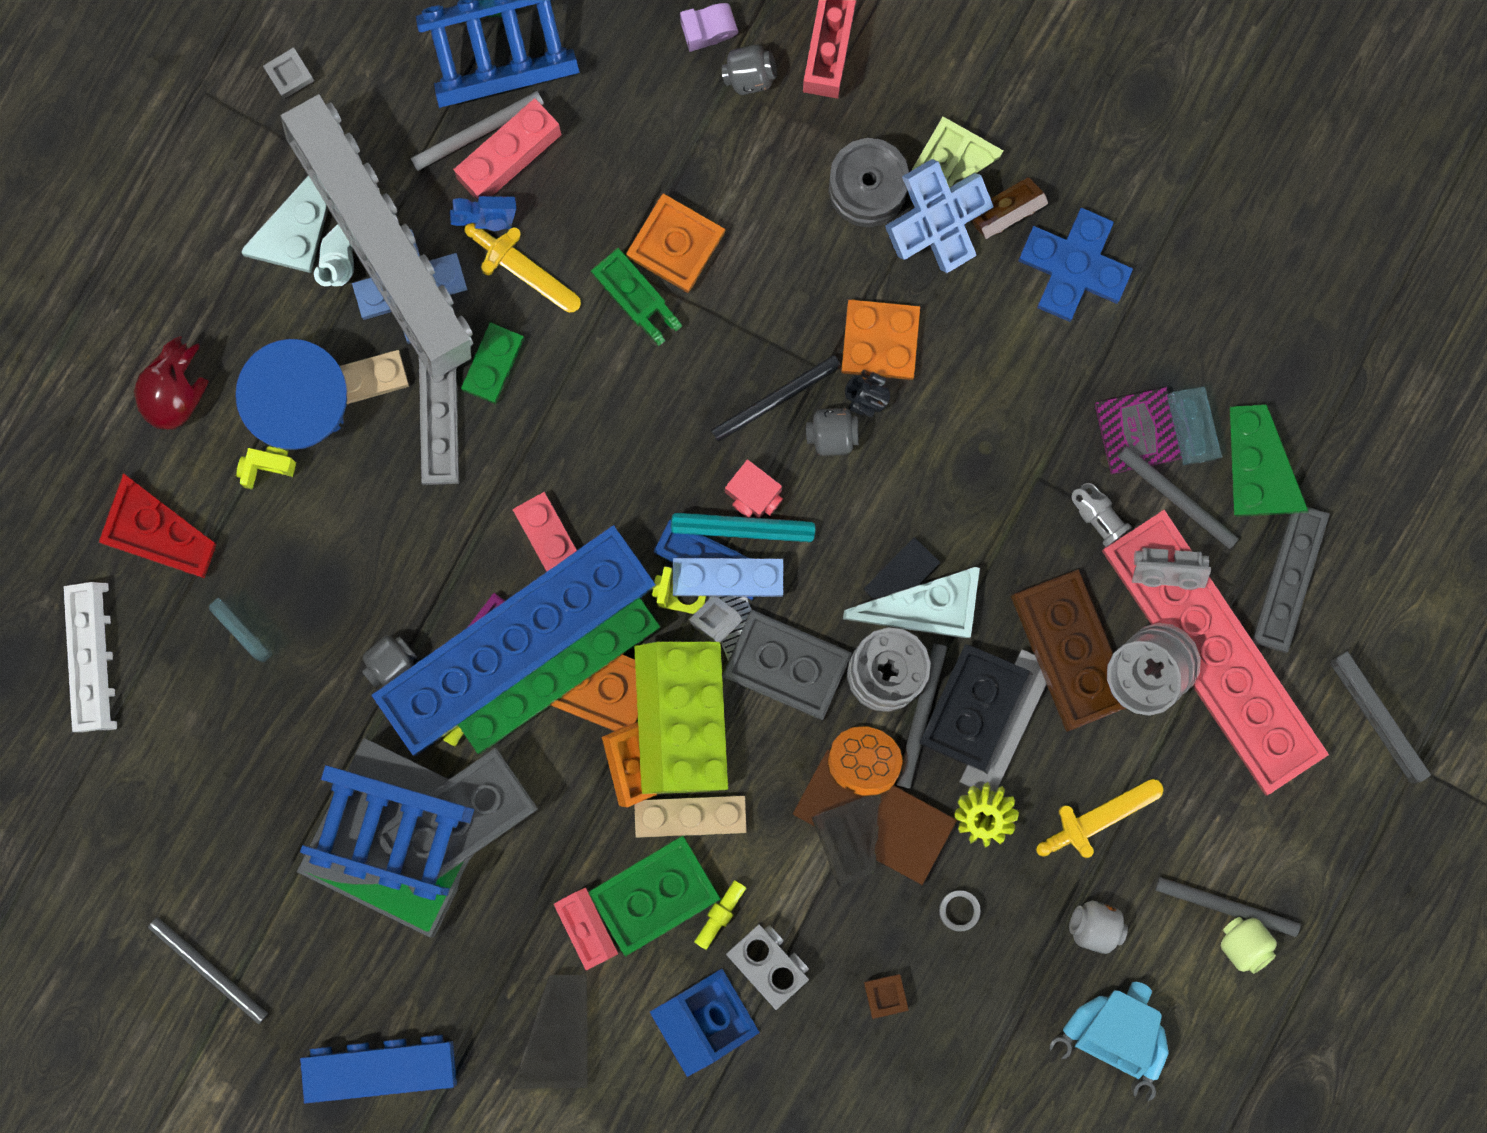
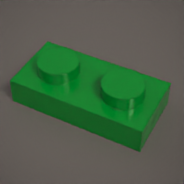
M490 323L461 387L462 391L496 405L524 341V337Z

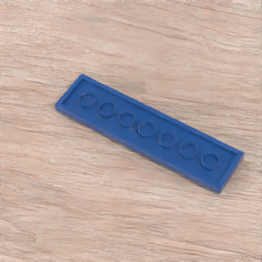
M613 525L371 696L412 755L417 756L458 727V724L638 598L647 594L656 587V584Z

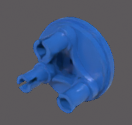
M280 340L262 347L245 363L236 385V404L243 423L259 440L279 449H303L321 442L332 432L340 430L339 424L344 423L343 415L347 404V385L340 366L323 348L304 340Z

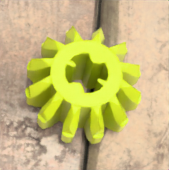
M987 782L984 784L981 792L973 785L969 788L968 795L960 796L958 801L960 808L956 809L955 818L962 821L958 828L960 833L971 832L969 837L970 843L975 842L979 837L983 839V844L986 848L990 845L991 838L1001 844L1005 840V834H1013L1016 827L1013 822L1018 820L1019 812L1012 808L1015 804L1014 796L1003 798L1005 791L1003 786L997 788L996 792L991 791V786Z

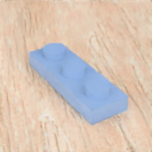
M673 558V596L783 597V559Z

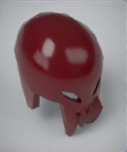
M182 336L172 339L163 346L162 352L139 374L135 385L134 396L138 411L145 421L157 429L173 430L182 426L195 410L209 383L208 380L199 377L190 386L185 378L184 372L200 345L197 343L187 349L186 343L182 345ZM171 367H173L175 371L176 378L171 372Z

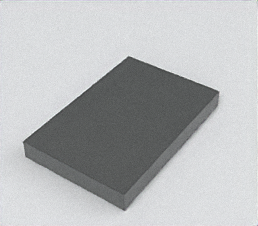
M751 610L722 677L823 721L852 653Z

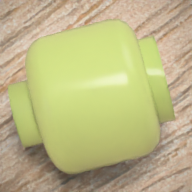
M1237 917L1223 929L1226 936L1221 942V949L1238 970L1243 972L1250 970L1254 974L1267 966L1276 957L1273 951L1276 948L1277 942L1257 918H1249L1243 921L1241 917Z

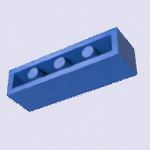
M443 1035L421 1037V1044L407 1045L406 1039L384 1041V1048L370 1049L369 1043L347 1045V1052L333 1053L332 1047L310 1049V1056L300 1058L304 1103L436 1090L457 1086L453 1041L444 1042Z

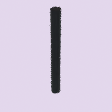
M835 355L829 357L711 429L713 436L717 442L723 440L841 368V364Z

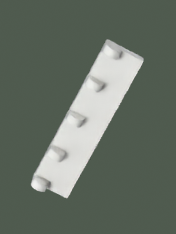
M89 582L64 586L72 732L117 729V721H110L109 697L115 696V689L108 688L107 661L113 660V653L106 652L104 624H111L110 616L104 615L102 594L109 591L108 583Z

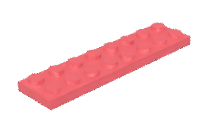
M1165 510L1102 550L1150 624H1172L1185 631L1196 643L1201 662L1200 673L1193 688L1265 796L1271 794L1329 755L1210 577L1205 588L1193 590L1182 589L1179 586L1161 585L1148 587L1142 583H1132L1136 567L1133 563L1135 550L1142 551V547L1168 550V562H1174L1175 550L1192 552Z

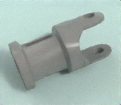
M1085 483L1081 489H1076L1072 493V501L1079 509L1081 517L1086 523H1091L1104 539L1103 545L1105 547H1108L1132 528L1129 523H1123L1111 508L1112 502L1110 499L1102 494L1094 484ZM1088 488L1091 489L1092 494H1088L1086 490ZM1078 495L1082 496V501L1078 500Z

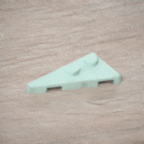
M309 176L244 246L242 250L243 256L311 273L328 207Z
M973 567L844 610L843 620L971 638L980 568Z

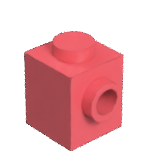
M748 459L725 487V493L735 500L732 506L747 518H750L752 514L757 518H761L764 513L770 516L783 500L779 496L782 486Z

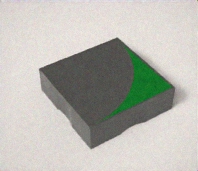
M363 738L347 770L348 772L426 795L449 780ZM354 790L353 796H348L331 853L352 859L369 803L365 801L367 793ZM389 800L387 807L383 806L376 830L402 813L400 811L401 803ZM328 810L310 844L311 847H318ZM374 837L366 863L387 869L389 857ZM306 854L297 872L431 938L435 937L458 891L464 869L472 856L437 879V885L450 889L448 896L437 894L435 901L414 895L408 885L401 884L400 890L378 884L380 877L367 873L365 879L344 874L345 866L332 863L331 869L309 863L311 856Z

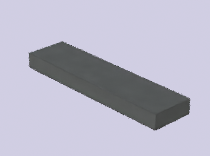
M1307 507L1309 513L1289 515L1252 637V641L1255 644L1283 653H1288L1330 515Z
M1348 651L1332 659L1330 665L1408 781L1412 784L1420 783L1431 776Z

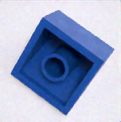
M723 969L713 973L650 1011L651 1016L687 1077L714 1063L760 1033Z

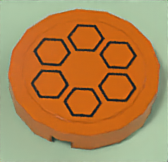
M865 726L853 727L841 732L833 741L828 763L830 773L839 785L845 789L847 786L855 790L854 793L866 796L878 795L889 790L899 777L903 760L901 750L893 738L881 730Z

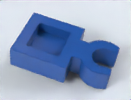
M479 196L478 202H471L463 198L453 199L450 221L451 225L455 226L474 223L475 229H488L491 231L511 229L516 212L515 197Z

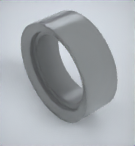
M966 891L950 892L942 899L939 906V915L942 922L954 931L971 929L980 917L981 910L978 900ZM954 897H965L973 905V916L964 925H955L946 916V906Z

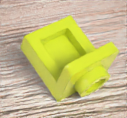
M267 446L266 452L248 448L246 457L241 456L236 475L238 478H241L240 484L244 488L253 489L257 469L293 477L296 462L292 458L287 457L288 451Z

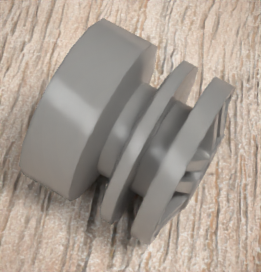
M1165 623L1147 625L1113 653L1108 664L1107 681L1113 696L1123 707L1136 714L1154 715L1162 713L1177 702L1194 685L1200 673L1201 657L1196 643L1180 628Z
M888 627L872 632L861 641L848 662L847 679L851 692L861 704L875 711L891 712L905 707L922 692L929 679L931 662L926 647L917 636L904 629ZM885 664L890 665V672L895 674V676H891L887 681L882 679L883 673L878 671Z

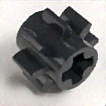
M862 370L861 375L851 377L845 388L846 398L852 401L848 409L869 417H873L874 412L882 411L890 399V390L883 386L887 378L866 370Z

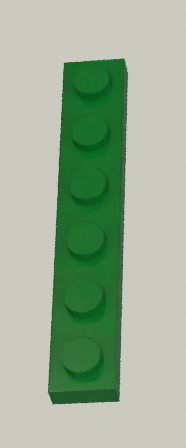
M638 598L458 724V726L477 754L480 755L661 628L642 600Z

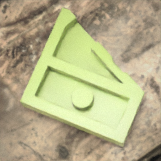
M942 117L912 170L931 159L939 162L950 188L998 160L1003 150Z

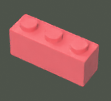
M819 0L803 82L804 93L838 99L857 0Z
M534 98L453 169L457 180L477 201L479 196L492 197L562 135L559 123Z

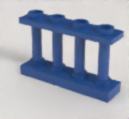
M459 0L456 6L444 9L440 5L431 6L422 10V14L416 16L419 32L431 31L443 77L440 79V82L434 83L439 108L579 73L574 50H566V48L561 46L550 0ZM536 4L548 51L545 53V56L531 59L530 56L526 55L515 9ZM501 13L513 60L510 61L509 65L496 68L491 63L480 18ZM466 21L478 69L473 74L461 76V74L456 72L445 26Z
M325 765L321 780L333 783L331 791H334L318 847L304 845L301 847L300 853L311 856L309 863L331 869L332 863L345 866L344 874L365 879L367 873L379 876L378 884L400 890L401 884L415 887L414 895L434 901L437 894L448 896L450 888L437 885V878L452 828H457L458 821L470 823L474 809ZM354 790L367 793L365 801L369 803L351 859L331 852L348 796H353ZM390 800L402 804L400 811L403 812V816L387 869L366 862L383 806L387 807ZM423 811L437 814L435 822H438V826L423 876L420 880L401 874L417 818L418 816L422 817Z

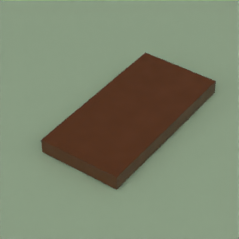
M1079 569L1013 594L1011 599L1066 732L1126 709L1113 696L1108 684L1107 670L1113 656V651Z
M827 750L792 815L916 883L923 885L957 820L894 785L889 790L878 795L866 796L854 793L855 790L847 786L845 789L836 782L830 773L828 763L830 751Z

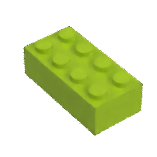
M653 642L634 646L642 794L728 790L720 642Z

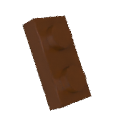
M1027 177L992 197L991 201L994 207L970 222L985 239H988L993 235L1003 232L1005 228L1024 217L1031 216L1038 209L1047 205L1048 201L1044 192Z

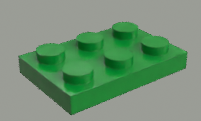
M681 836L588 892L625 957L721 900L684 836Z

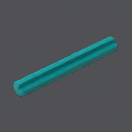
M674 513L671 517V532L811 542L815 537V524L805 521Z

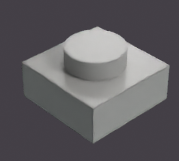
M294 47L263 65L283 99L314 81Z
M712 596L689 619L692 626L712 642H721L743 621L736 610L717 596Z

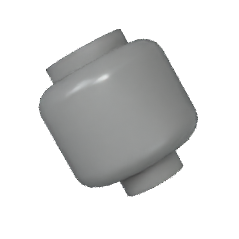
M1091 900L1074 910L1069 930L1073 934L1074 941L1080 947L1101 954H1107L1112 952L1117 945L1120 946L1124 943L1128 927L1124 924L1123 914L1118 908Z

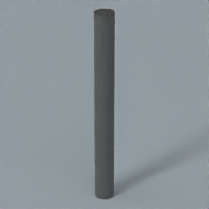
M1128 446L1121 450L1117 456L1228 549L1235 545L1239 539L1236 535Z
M933 644L929 658L931 662L929 679L918 699L903 756L901 771L896 782L897 786L908 789L911 787L921 749L919 742L928 723L947 651L946 646Z
M1160 876L1156 883L1155 891L1234 917H1241L1243 920L1257 918L1265 927L1297 937L1301 927L1299 922Z
M159 917L155 918L148 926V929L258 1025L268 1016V1012Z

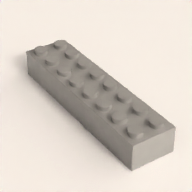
M318 94L282 114L281 120L286 140L432 379L440 377L471 359L470 346L473 345V341L470 336L473 334L468 323L462 315L458 318L454 315L455 313L451 306L454 303L444 285L437 287L433 277L435 271L425 254L418 256L414 246L416 240L406 224L399 225L395 215L397 209L389 195L385 193L381 196L376 184L379 181L369 163L362 165L358 155L360 149L350 132L344 135L339 124L341 118L331 102L325 105Z

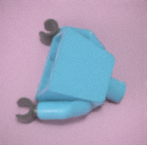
M1132 982L1127 995L1114 990L1109 997L1098 996L1079 1007L1063 1028L1064 1035L1055 1036L1050 1043V1051L1056 1042L1062 1041L1066 1043L1068 1050L1061 1057V1059H1066L1071 1054L1072 1041L1078 1040L1075 1047L1135 1077L1136 1079L1131 1084V1091L1134 1096L1137 1095L1140 1086L1148 1085L1147 1101L1154 1099L1156 1095V1090L1152 1083L1159 1078L1169 1054L1165 1029L1160 1025L1162 1015L1159 1011L1147 1005L1152 990L1140 982Z

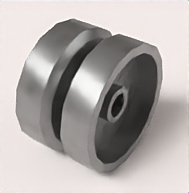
M873 138L852 141L841 149L831 166L828 189L832 206L840 217L855 226L862 227L882 225L895 217L902 208L908 191L902 176L909 173L905 158L893 145L884 140ZM870 179L872 186L865 185L863 181Z

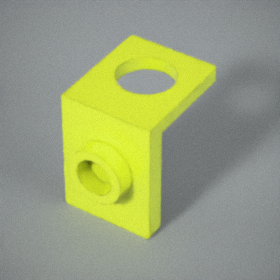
M664 567L662 576L656 575L654 582L656 587L653 588L652 596L658 597L657 604L660 608L695 614L705 604L706 596H699L697 601L691 605L682 604L677 596H673L672 568Z

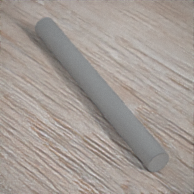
M538 91L410 158L416 170H421L503 126L534 98L541 105L544 104Z

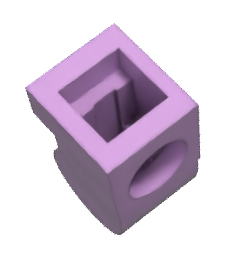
M727 3L715 4L698 11L690 9L680 12V23L689 52L718 44V42L728 40L738 34L731 7Z

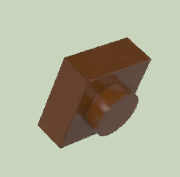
M900 974L864 982L872 1019L909 1011Z

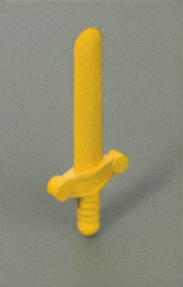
M469 223L465 226L467 236L472 237L475 242L488 250L486 258L481 265L483 274L491 275L500 264L564 311L570 313L579 309L581 305L580 298L574 292L513 247L520 239L519 229L511 228L507 233L496 239L483 229H475L474 223Z
M1155 779L1148 780L1079 818H1076L1070 806L1064 805L1060 807L1059 815L1061 816L1063 831L1046 839V842L1039 843L1036 848L1037 854L1048 856L1051 852H1055L1071 843L1082 857H1091L1094 850L1087 838L1159 799L1163 793L1162 784Z

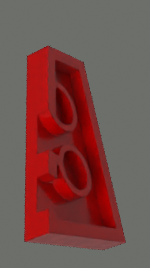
M125 474L122 476L99 543L201 578L206 576L217 545Z

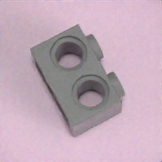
M758 924L726 955L773 1008L777 1010L809 981L804 975L809 968L795 952L790 957L786 955L779 947L784 940L770 925L763 929ZM753 940H763L768 945V955L762 961H753L747 955V946ZM781 967L791 970L794 977L793 983L786 989H779L772 983L773 972Z

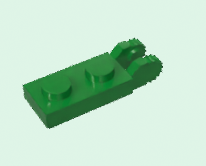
M619 248L615 249L591 270V274L638 327L641 326L658 346L665 339L662 333L648 320L656 311L659 312L665 323L675 332L682 327L678 319L666 307L665 300Z

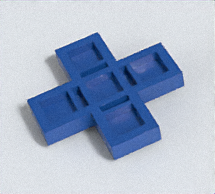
M1081 208L1067 240L1033 226L1018 261L1051 275L1037 307L1038 309L1071 322L1084 290L1118 304L1133 268L1100 255L1113 226V221Z

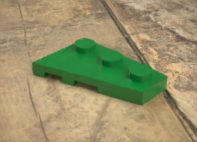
M1268 406L1230 407L1234 515L1240 517L1309 513Z

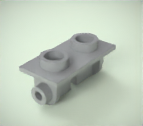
M1142 547V551L1135 550L1133 563L1136 567L1132 583H1142L1148 587L1161 585L1179 586L1186 590L1205 588L1211 572L1209 556H1202V552L1175 550L1174 562H1168V550Z

